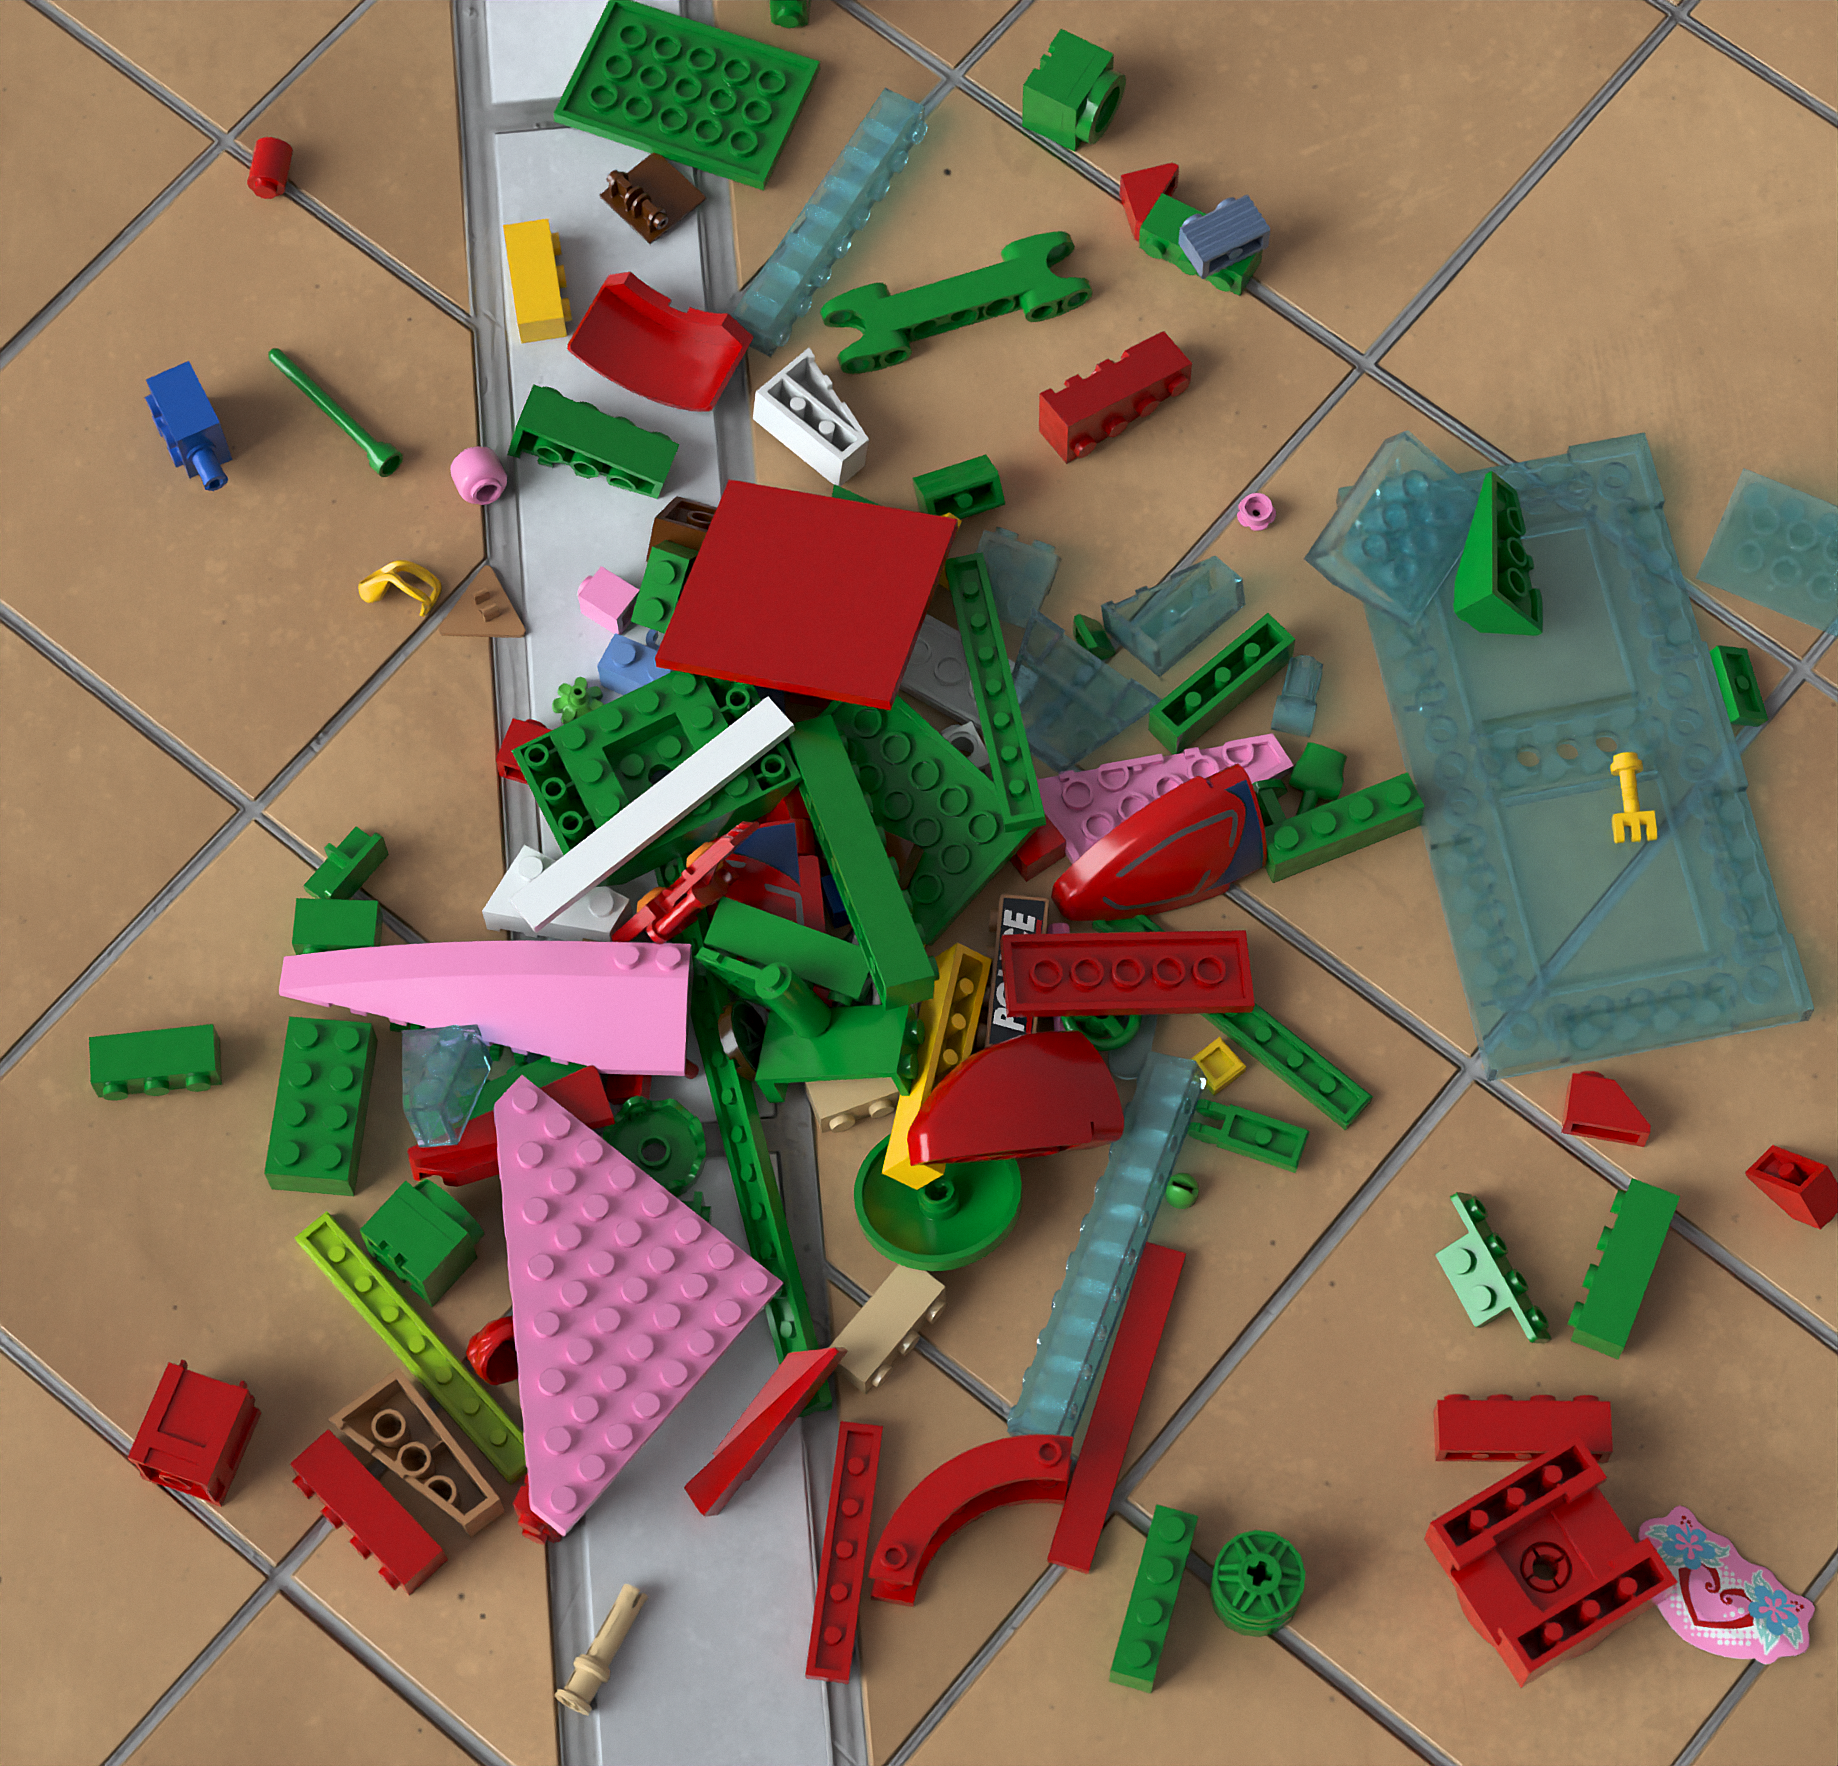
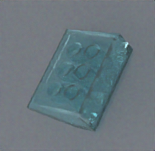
M1409 430L1383 441L1304 557V560L1333 585L1402 625L1412 628L1463 553L1480 494Z
M1743 468L1696 579L1838 637V506Z

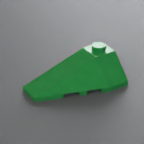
M1493 471L1485 474L1455 578L1454 613L1460 620L1467 622L1480 633L1538 636L1543 633V601L1540 589H1532L1529 571L1535 567L1532 556L1526 554L1521 541V536L1526 534V528L1517 490Z

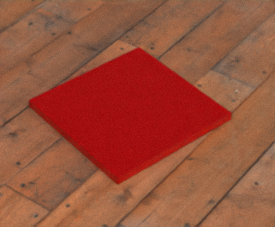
M729 479L655 656L656 667L891 710L958 530V520Z

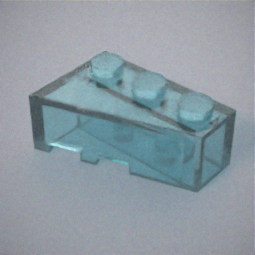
M1216 556L1169 575L1170 580L1148 589L1147 585L1135 590L1136 595L1114 604L1113 601L1102 604L1101 610L1105 632L1155 675L1161 677L1246 605L1243 578Z
M477 1024L449 1025L447 1027L402 1031L403 1111L419 1147L459 1144L493 1064Z

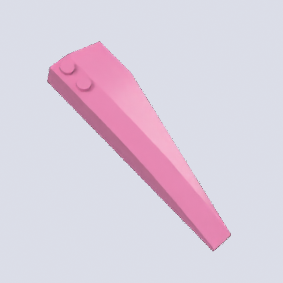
M532 940L406 944L286 956L283 960L279 994L280 996L329 1008L333 1004L350 1008L351 1013L366 1017L368 1013L388 1017L391 1023L407 1026L408 1022L425 1026V1030L428 1032L481 1045L492 1046L495 1043L511 1047L512 1052L528 1056V1053L532 1052L549 1056L551 1062L568 1065L569 1062L586 1066L594 1065L598 1073L685 1076L694 967L691 944Z

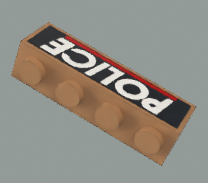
M1000 894L999 908L991 907L989 932H996L995 946L987 945L986 957L992 959L990 966L992 980L991 984H986L981 1008L988 1009L987 1023L979 1022L977 1047L987 1048L1019 1035L1037 1033L1039 1017H1007L1000 939L1002 935L1047 934L1049 898Z

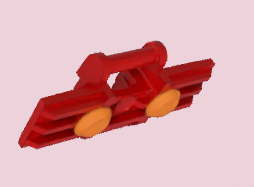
M742 821L716 843L705 842L687 857V868L681 873V877L667 888H653L637 902V913L612 935V942H630L644 931H647L649 937L658 944H664L677 937L698 919L696 915L701 910H704L709 905H713L722 896L728 893L726 888L739 879L738 873L725 859L759 828L760 824L757 821L754 823Z

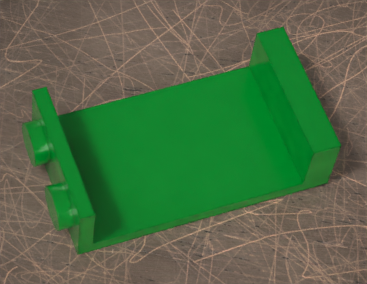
M883 1005L831 1007V1020L828 1027L823 1033L810 1039L799 1036L775 1011H769L755 1077L758 1086L769 1103L785 1102L788 1083L888 1077L892 1078L901 1096H910L912 1080L918 1076L917 1053L919 1044H923L925 1039L924 1023L921 1019L917 1018L911 1005L886 1011Z

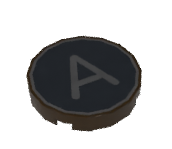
M735 1000L724 1005L722 1008L724 1013L719 1014V1036L726 1055L730 1060L736 1058L741 1067L736 1068L739 1075L750 1082H756L755 1077L766 1025L752 1005L745 1000Z

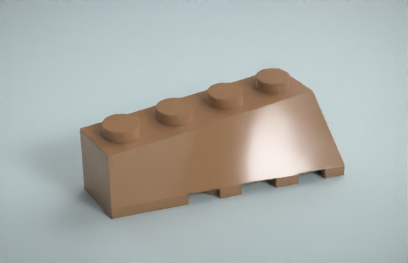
M399 1367L329 1418L332 1424L457 1520L470 1538L505 1512L500 1498Z

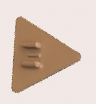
M488 565L480 570L439 626V632L442 636L522 638L526 634L525 627L493 569Z

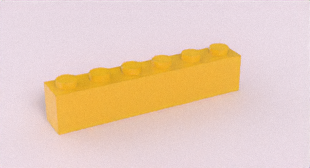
M956 943L935 957L939 970V980L934 981L933 999L922 1001L918 1019L923 1021L925 1027V1039L923 1044H919L917 1053L918 1076L912 1080L910 1096H901L900 1094L882 1174L916 1190L944 1175L946 1164L911 1166L907 1144L908 1131L921 1106L933 1089L955 1067L971 1055L992 959L960 943Z

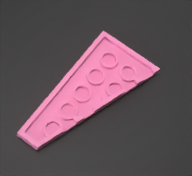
M1272 733L1225 742L1224 746L1199 750V747L1184 749L1183 753L1169 756L1157 754L1101 764L1097 769L1075 773L1074 770L1059 772V776L1037 779L1044 813L1066 839L1065 854L1073 864L1095 843L1134 813L1196 776H1202L1205 779L1234 764H1240L1247 772L1253 784L1260 780L1280 779L1292 773L1294 765Z

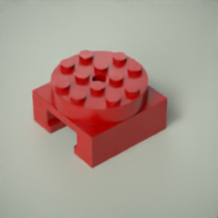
M1578 1433L1430 1522L1424 1537L1428 1547L1455 1586L1459 1603L1466 1618L1478 1634L1495 1647L1521 1688L1566 1660L1579 1657L1595 1648L1610 1633L1666 1600L1678 1583L1649 1538L1647 1537L1636 1544L1598 1488L1599 1485L1606 1481L1607 1476ZM1544 1564L1550 1567L1554 1573L1553 1581L1552 1579L1548 1581L1541 1580L1537 1576L1532 1578L1534 1574L1533 1566Z

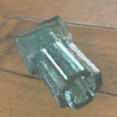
M1306 655L1290 657L1282 694L1277 696L1270 730L1310 738L1318 704L1315 700L1323 674V664L1314 657Z

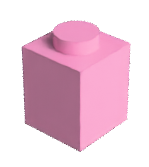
M601 566L594 576L589 575L579 587L578 599L581 613L612 633L622 635L631 623L640 590Z

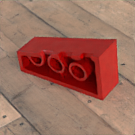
M1162 331L1126 349L1121 355L1120 361L1115 363L1108 358L1098 363L1090 376L1082 379L1077 374L1067 379L1064 383L1065 389L1057 393L1051 388L1039 394V432L1066 464L1077 457L1079 459L1084 458L1102 440L1107 437L1114 438L1121 434L1128 423L1137 417L1150 415L1160 402L1169 396L1176 397L1183 393L1191 382L1192 363L1166 332Z

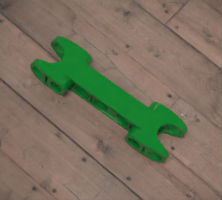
M1055 231L1016 240L1002 249L1001 256L1004 262L898 294L890 295L889 289L884 283H872L832 298L823 305L820 311L824 324L828 327L856 328L863 333V336L858 341L852 343L838 354L837 360L841 370L847 374H860L900 364L912 354L909 343L1023 309L1027 321L1040 322L1063 315L1082 306L1093 294L1088 279L1078 277L1063 278L1056 276L1050 271L1053 265L1059 263L1074 251L1075 246L1070 234L1063 231Z

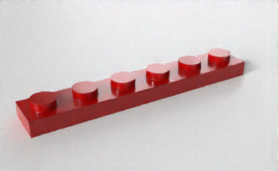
M840 1421L805 1671L806 1679L849 1684L883 1426Z

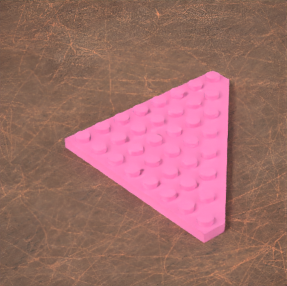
M521 1075L496 1101L493 1111L497 1133L499 1176L502 1187L504 1230L507 1241L509 1284L512 1295L513 1327L518 1360L520 1403L523 1414L526 1467L528 1468L530 1509L561 1535L565 1536L781 1290L783 1282L526 1077Z

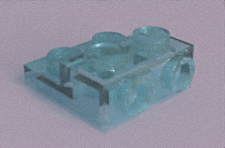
M997 526L995 533L984 529L975 553L983 552L998 618L1001 621L1033 632L1044 599L1050 593L1062 559L1054 554L1056 547L1044 542L1033 540L1030 546L1017 541L1019 534Z

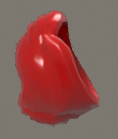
M513 1316L502 1317L487 1323L480 1332H477L469 1340L466 1350L468 1360L475 1373L490 1385H501L518 1379L519 1371L517 1350L515 1349Z

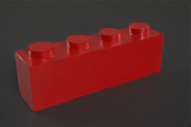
M1450 1394L1444 1396V1400H1437L1433 1411L1435 1461L1531 1462L1577 1433L1597 1463H1607L1613 1453L1611 1402L1599 1401V1398L1594 1395L1575 1396L1573 1401H1556V1397L1552 1395H1535L1530 1397V1400H1513V1397L1510 1395L1496 1394L1488 1396L1487 1400H1470V1397L1465 1394Z
M329 1429L290 1463V1466L297 1475L292 1480L293 1484L308 1500L315 1495L325 1505L320 1510L322 1515L336 1530L343 1525L354 1536L348 1542L364 1560H367L371 1555L382 1566L377 1573L394 1591L401 1586L410 1596L448 1560L443 1549Z

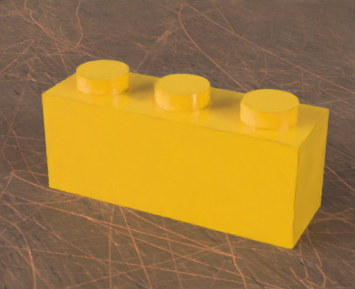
M548 218L503 225L521 344L567 337L565 322L572 321L569 298L561 299L560 289L567 288L564 265L556 266L555 256L562 255L559 232L551 233Z

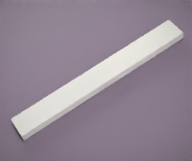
M766 697L509 898L511 904L537 933L794 732V725L769 697Z

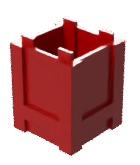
M181 1359L179 1365L168 1362L127 1458L137 1466L143 1480L157 1485L160 1484L222 1507L260 1418L261 1411L254 1406L256 1400L247 1389L248 1386L245 1381L241 1380L239 1386L231 1385L188 1370V1364L185 1360Z

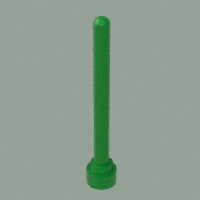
M273 348L269 351V360L367 452L369 466L378 475L387 477L399 468L403 461V454L391 443L385 444L383 441L378 442L283 351L278 348Z

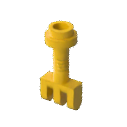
M1634 752L1614 755L1613 763L1610 764L1611 774L1620 776L1624 801V813L1613 814L1611 818L1615 844L1624 843V827H1629L1631 842H1640V826L1644 825L1647 840L1655 841L1657 840L1655 811H1640L1636 774L1643 771L1642 760L1638 759L1637 753Z

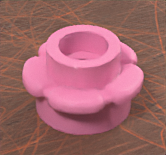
M1252 493L1246 496L1238 505L1240 510L1237 513L1238 521L1242 526H1249L1253 531L1264 530L1268 527L1269 523L1275 520L1276 510L1271 500L1264 494ZM1258 511L1260 515L1254 516L1253 512Z

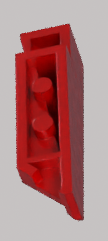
M589 1065L539 1088L590 1129L615 1124L598 1070L594 1065ZM494 1111L486 1112L410 1147L407 1150L414 1180L420 1181L422 1178L437 1175L442 1177L444 1185L460 1187L499 1175Z
M844 1347L791 1352L786 1356L712 1453L715 1457L685 1485V1491L704 1517L718 1515L741 1484L751 1479L846 1355L847 1349Z

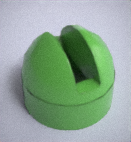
M1178 1173L1167 1181L1165 1197L1171 1206L1178 1209H1186L1191 1207L1198 1198L1199 1186L1195 1178L1190 1174ZM1179 1183L1193 1189V1191L1190 1193L1183 1188L1173 1186V1184Z

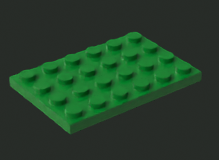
M608 0L553 113L554 121L648 153L653 152L662 155L666 159L764 191L818 76L820 61L632 0Z
M898 694L891 710L833 700L818 717L831 714L836 728L844 730L848 742V752L846 753L849 761L855 760L857 762L861 776L859 786L862 793L868 792L871 797L874 810L872 818L875 825L881 824L883 830L913 842L924 850L907 891L909 892L913 907L912 919L914 923H921L926 944L932 946L1039 827L1006 833L994 782ZM814 830L815 840L820 844L816 832Z

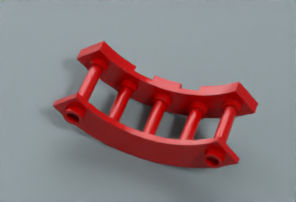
M1039 1434L999 1439L957 1455L926 1476L903 1500L882 1533L868 1575L869 1578L875 1579L871 1600L914 1607L922 1579L939 1549L951 1536L954 1537L967 1525L983 1517L985 1513L1007 1505L1008 1507L1030 1503L1064 1505L1072 1465L1070 1456L1074 1437Z

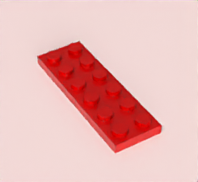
M1246 930L1002 935L1000 939L1007 1017L1252 1012L1255 1007Z

